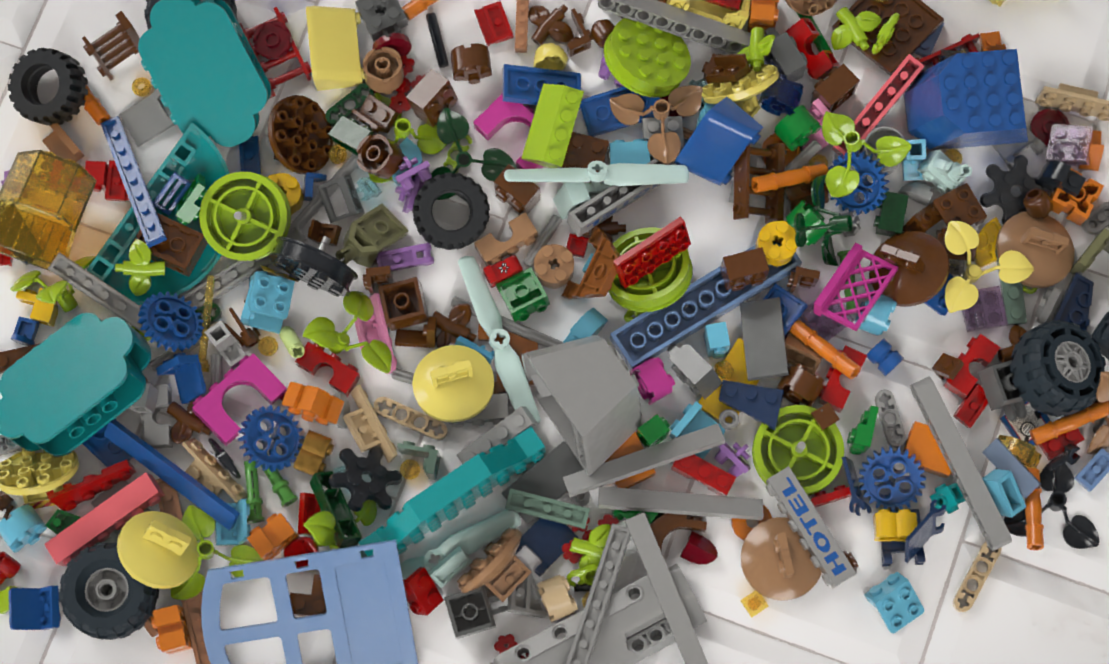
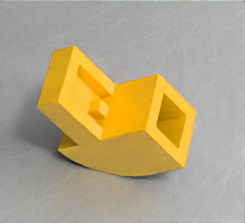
M30 289L17 291L16 298L20 302L34 305L30 315L32 320L54 327L58 316L57 302L51 304L39 301L36 298L37 292Z

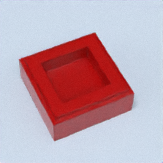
M570 233L566 248L573 256L584 258L589 238L577 237V235Z

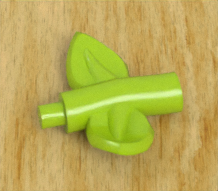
M847 7L841 8L836 13V16L843 25H840L832 32V48L834 50H841L849 46L853 41L863 51L868 49L869 45L866 42L868 38L865 32L874 30L882 19L870 11H863L855 17Z
M761 27L751 29L749 46L737 53H744L748 64H751L756 72L761 71V66L764 65V56L769 54L775 40V35L773 34L764 37L765 30Z
M138 239L130 247V261H123V264L115 263V272L131 275L129 287L135 296H141L150 289L152 285L150 276L165 275V261L150 262L152 259L151 249L146 243Z
M609 524L595 527L590 532L589 541L573 538L569 551L583 554L579 561V568L589 564L599 565L611 529ZM591 571L586 576L594 578L596 572Z

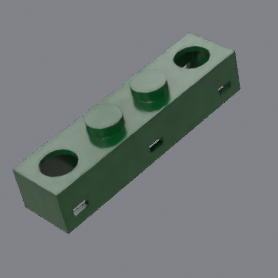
M333 471L314 473L309 484L321 511H328L335 518L336 524L334 529L336 532L334 533V540L338 549L358 546L362 535L341 488H334L329 484V477L334 474Z

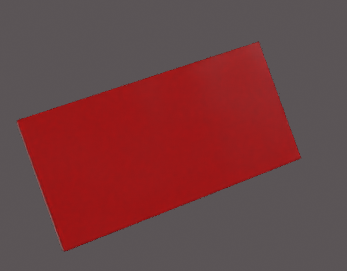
M681 216L613 261L620 283L624 288L636 284L640 278L646 274H651L658 266L669 262L673 256L685 251L691 245L685 221Z

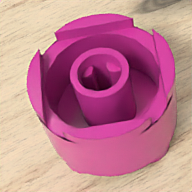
M651 357L630 370V375L634 374L639 383L637 388L643 400H650L648 402L649 405L672 393V386L675 385L673 377L670 374L667 375L663 369L664 364L659 357L655 359Z

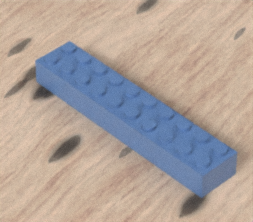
M776 241L773 242V245L777 244L778 246H780V243H777ZM756 244L746 251L755 249ZM795 252L791 261L783 266L776 267L768 264L769 272L763 284L758 286L745 285L743 289L738 291L726 290L719 266L690 284L683 296L672 305L661 310L644 312L610 333L609 339L629 370L649 358L657 357L665 352L670 345L678 344L706 325L740 306V303L748 301L787 277L791 271H795L797 266L801 267L802 261Z

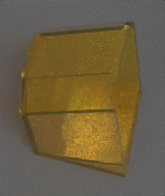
M32 150L18 152L0 190V254L28 262V264L48 270V267L59 252L70 259L87 215L97 180L74 160L64 159L50 151Z

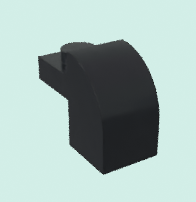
M1049 161L1043 166L1035 183L1051 192L1059 188L1076 197L1086 178L1070 170L1071 166L1064 162Z

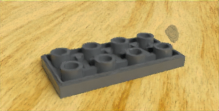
M780 297L740 303L748 381L789 375Z
M563 441L501 494L507 500L511 488L558 500L567 493L563 477L584 469L569 446ZM518 513L527 525L537 518Z

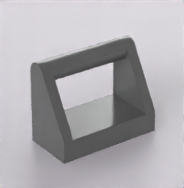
M351 174L317 186L330 223L364 212ZM336 183L339 184L349 213L336 217L326 187Z

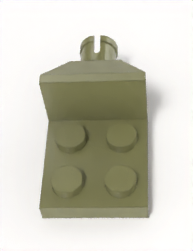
M382 203L351 223L343 240V249L338 250L335 256L338 260L344 258L342 262L345 264L354 260L356 264L371 268L379 253L405 237L409 230Z
M1109 227L1104 228L1095 237L1071 268V274L1084 273L1102 250L1109 254Z

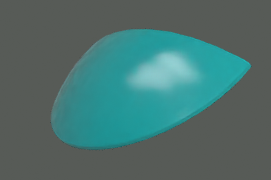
M191 123L146 186L152 201H154L174 171L191 182L200 173L205 177L206 192L214 182L230 174L221 153L211 139L201 129ZM178 179L174 180L158 204H162ZM181 183L177 191L169 200V202L165 206L166 209L169 208V206L172 204L176 196L184 187V183ZM131 206L86 270L137 305H142L146 298H150L152 294L157 296L161 292L165 295L169 291L171 296L175 293L178 296L189 290L213 269L222 255L215 251L208 243L189 277L165 266V275L150 276L152 284L150 289L141 296H135L129 287L131 275L115 272V263L123 264V261H130L129 250L140 231V226ZM155 207L158 214L185 225L177 219L175 215L176 207L170 215ZM199 217L196 220L192 219L190 224L185 225L202 233Z

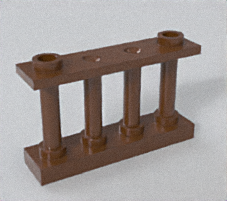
M122 11L115 15L118 20L117 26L92 43L85 36L82 37L86 44L83 46L84 50L89 56L93 55L99 65L96 67L102 77L107 76L110 81L114 79L109 72L112 68L132 54L136 55L139 53L138 43L140 37Z
M784 143L767 145L766 149L749 145L735 163L733 220L749 218V214L765 216V224L773 221H784V187H780L777 190L755 193L752 187L749 186L750 174L761 176L771 172L776 174L785 171ZM750 155L766 157V169L750 166ZM749 194L765 196V208L749 206Z

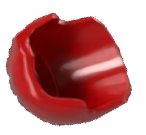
M299 537L284 548L283 556L289 557L319 552V547L311 538ZM308 560L296 561L297 568L309 566Z

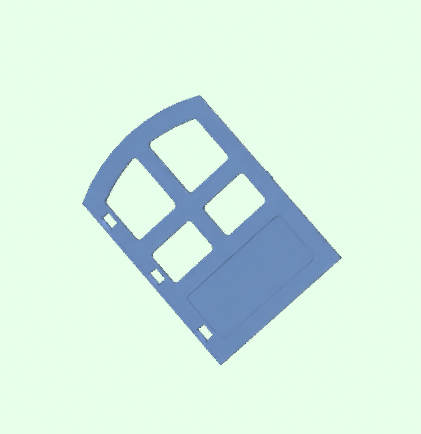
M396 540L213 568L207 571L203 588L201 613L204 643L211 664H231L225 650L226 645L279 637L282 640L286 664H303L298 634L324 629L331 631L337 664H418ZM373 549V556H361L360 551ZM308 560L309 566L297 568L296 561ZM316 569L320 572L327 612L297 618L293 614L286 575ZM243 570L244 576L232 578V571ZM264 577L269 578L277 621L222 629L220 626V605L223 585Z

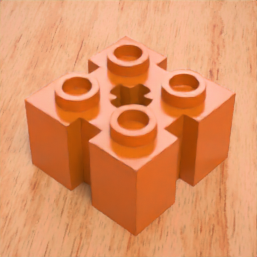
M750 0L747 32L751 33V29L755 27H761L765 32L770 27L776 28L779 0Z
M1070 168V170L1078 173L1079 175H1083L1082 173ZM1089 178L1084 182L1076 197L1056 188L1050 195L1053 203L1052 211L1058 215L1063 211L1068 214L1066 219L1080 226L1088 219L1094 207L1092 203L1098 199L1104 185Z
M290 382L282 405L289 408L288 412L292 414H301L303 420L313 422L314 419L317 423L327 426L328 423L337 424L345 401L329 395L328 392L318 387Z
M281 513L271 515L266 520L267 524L264 527H255L250 531V536L247 538L263 560L273 559L293 540L300 537Z
M176 604L153 611L154 616L151 617V623L153 628L158 630L159 635L155 638L158 650L161 649V652L171 655L193 649L183 607Z

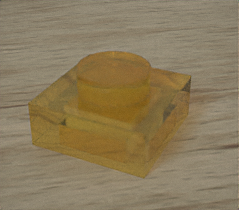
M753 591L740 600V603L751 618L769 607L763 596L757 591Z

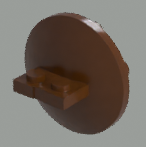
M302 95L288 96L276 103L269 116L268 137L274 152V160L280 161L284 167L297 174L305 175L306 173L319 171L327 164L333 153V140L328 135L332 127L327 122L326 114L317 102Z
M907 231L902 232V234H896L884 241L873 254L898 267V271L882 293L896 301V306L911 307L930 300L943 288L949 275L950 262L945 248L939 240L924 232ZM886 268L877 269L880 277L890 273V270ZM874 270L869 271V279L876 278ZM878 282L871 283L875 291L880 288Z

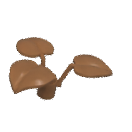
M688 85L676 88L669 94L668 101L659 99L654 103V106L651 105L644 112H642L644 110V101L640 96L632 93L610 98V108L615 118L624 125H635L639 122L640 116H645L653 111L654 117L661 120V134H653L648 140L647 147L653 158L666 165L672 163L677 158L681 148L680 138L675 132L665 133V119L669 115V109L672 111L676 110L682 117L695 115L701 107L703 87Z
M1109 371L1101 372V379L1094 403L1109 401ZM1108 416L1104 417L1107 425L1101 426L1094 434L1086 452L1087 454H1094L1101 448L1105 450L1109 447Z

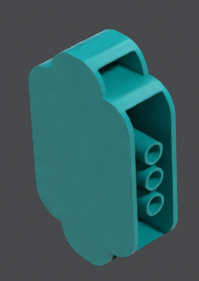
M200 0L158 1L150 13L152 27L140 37L138 50L142 58L141 65L146 72L149 71L153 87L161 93V102L164 107L169 108L173 124L178 125L184 134L190 124L193 123L208 137L211 136L217 144L224 147H234L247 141L258 127L260 120L259 112L264 108L271 96V84L231 7L223 0H204L202 2Z
M92 313L77 315L38 346H35L25 356L18 359L3 373L0 379V393L3 397L0 399V434L26 451L33 452L43 449L56 457L69 454L141 398L146 388V378L142 371L148 366L152 355L150 345L140 333L121 318L110 317L102 321Z

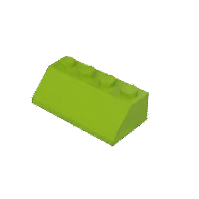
M543 84L521 157L522 160L548 168H562L584 91L565 85Z

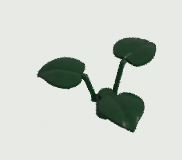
M449 108L443 109L437 121V135L445 144H451L455 141L459 151L456 156V163L458 165L453 171L446 166L437 167L431 173L432 178L449 172L456 174L460 167H468L471 162L483 164L481 167L482 175L489 181H495L508 164L516 169L513 159L501 149H487L483 153V160L472 159L468 152L462 151L458 139H464L467 136L469 123L460 113ZM445 193L436 200L451 198L456 193Z
M820 175L814 179L811 186L812 202L814 206H817V211L832 215L833 218H830L829 224L805 227L803 214L797 213L794 218L795 243L797 247H803L806 244L807 230L824 228L833 230V232L828 231L824 235V240L821 244L822 258L826 265L839 266L831 236L851 231L853 221L851 215H841L840 212L835 213L824 209V181L826 175Z

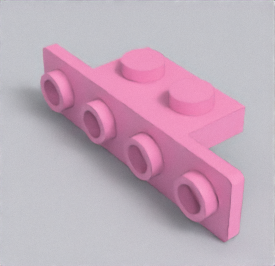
M374 293L369 297L374 308L373 316L368 321H362L357 318L355 327L359 343L365 341L370 343L376 339L389 347L392 355L391 370L388 373L390 374L396 370L397 359L393 355L392 339L388 334V326L385 322L379 293Z

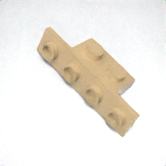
M359 384L350 393L358 410L344 415L343 419L361 453L379 446L383 451L385 459L390 463L398 455L396 446L390 441L385 426L378 419L376 409L371 406L366 391Z
M192 438L181 444L195 459L185 472L217 496L224 490L236 503L240 499L247 498L244 488L231 477L230 473L217 462L213 455L209 454L200 441Z

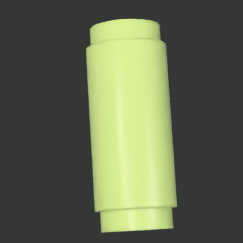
M290 326L282 327L279 336L287 351L294 358L302 357L305 353V348L295 330Z

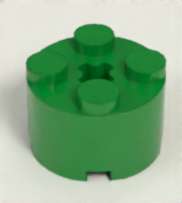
M804 105L796 107L793 110L795 113L790 116L787 114L774 128V133L791 151H794L799 146H805L810 141L808 137L811 134L817 133L822 128L817 119Z
M802 200L786 216V222L793 228L794 218L797 213L803 214L805 227L825 225L823 222L825 218L812 205L808 204L805 206V200ZM829 228L807 230L806 245H815L829 231Z

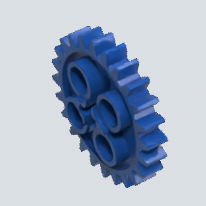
M858 151L852 152L851 165L859 173V186L847 196L830 198V200H837L835 206L843 205L842 211L849 208V213H854L856 210L857 215H860L862 211L864 214H867L870 210L874 211L877 209L876 206L879 207L883 204L881 200L887 198L884 193L889 191V188L885 187V185L890 181L884 179V177L888 175V172H882L885 166H878L877 164L880 159L878 158L873 161V154L866 157V151H862L860 154ZM846 152L845 156L841 154L838 156V159L833 160V165L828 167V170L835 166L847 168L848 153ZM867 175L872 177L873 183L868 181ZM859 192L864 195V200L859 197Z
M169 291L165 295L161 292L157 296L152 294L150 298H146L140 307V312L138 313L140 317L138 323L142 324L140 330L146 331L144 337H151L150 343L158 342V348L164 345L165 351L169 347L172 348L173 352L177 348L181 352L184 351L185 347L189 350L192 345L195 346L202 336L201 332L204 329L201 326L204 320L199 319L202 314L195 313L198 307H191L192 301L185 302V296L179 299L177 293L173 296L170 295Z
M269 405L266 409L264 406L260 407L259 411L255 409L252 411V415L246 416L247 421L241 423L245 428L238 431L243 436L238 438V441L244 442L239 448L246 449L243 456H250L248 463L255 461V468L262 465L263 471L270 468V471L274 472L276 468L281 471L284 469V466L287 468L291 466L290 462L296 461L295 456H298L300 452L298 449L303 445L299 441L304 439V436L299 435V432L303 429L296 427L299 421H292L294 414L287 416V409L280 412V406L273 410L272 405ZM261 422L266 424V431L261 428ZM280 427L284 428L285 436L280 433ZM257 441L263 445V450L257 447ZM276 446L282 450V455L276 452Z
M890 445L889 451H886L884 447H881V453L873 450L874 457L867 455L869 463L862 462V466L865 469H859V474L862 477L858 478V482L864 483L860 485V490H866L863 493V497L870 496L869 504L875 501L876 509L883 505V509L891 507L892 512H895V507H899L902 510L903 505L911 508L910 501L912 500L917 503L916 495L922 496L923 494L920 489H925V484L922 481L926 480V476L920 475L925 472V469L922 467L918 468L921 465V460L914 461L916 454L909 457V450L906 449L902 453L900 446H898L896 451H893L892 445ZM896 463H902L905 467L902 470H896L893 466ZM880 468L884 470L885 473L881 476H877L874 474L873 471L875 469ZM889 476H893L895 482H892ZM908 482L911 486L908 489H902L900 484ZM882 488H888L891 492L887 495H883L880 493V490Z

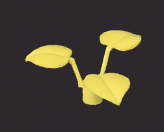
M950 221L948 223L944 239L946 248L955 255H962L967 252V268L963 272V278L959 276L952 278L945 288V303L949 313L971 308L977 302L979 297L978 289L973 283L989 272L1000 269V280L1005 283L1014 284L1027 279L1034 271V267L1022 253L1014 250L1006 251L1000 256V266H994L982 271L978 265L971 264L970 249L976 248L979 244V236L976 230L964 222Z

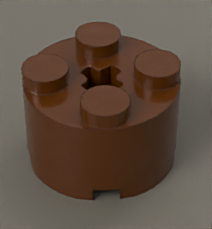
M472 43L471 47L464 48V45H460L451 50L454 81H469V84H478L480 79L492 75L490 52L486 45Z
M381 134L366 136L357 148L358 166L363 171L378 178L389 179L398 171V166L404 161L401 147L395 141Z
M801 364L789 366V375L782 376L776 389L783 390V398L794 405L801 403L805 406L813 407L824 387V379L807 372L808 369Z

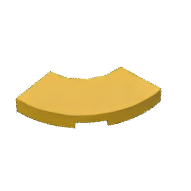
M997 217L986 223L978 234L979 244L976 250L975 263L980 268L997 261L995 253L996 240L1002 227Z

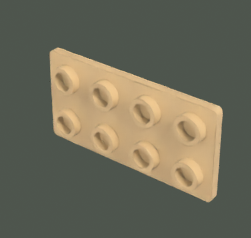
M1060 83L1058 89L1044 86L1035 99V103L1045 108L1055 107L1063 112L1072 111L1084 117L1094 116L1098 117L1099 120L1109 121V101L1099 99L1098 91Z

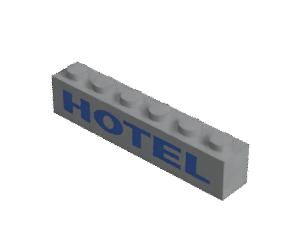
M653 159L652 161H650V162L647 163V164H663V163L660 162V161H658V160H656V159ZM661 184L612 185L571 211L568 215L567 223L577 237H580Z
M788 466L768 478L766 481L767 485L765 486L771 497L775 496L778 503L776 505L779 511L787 515L790 520L788 525L793 532L797 531L801 538L799 542L803 549L809 550L812 555L810 560L816 568L819 567L823 575L821 577L827 586L830 585L833 589L856 575L857 573L790 467Z

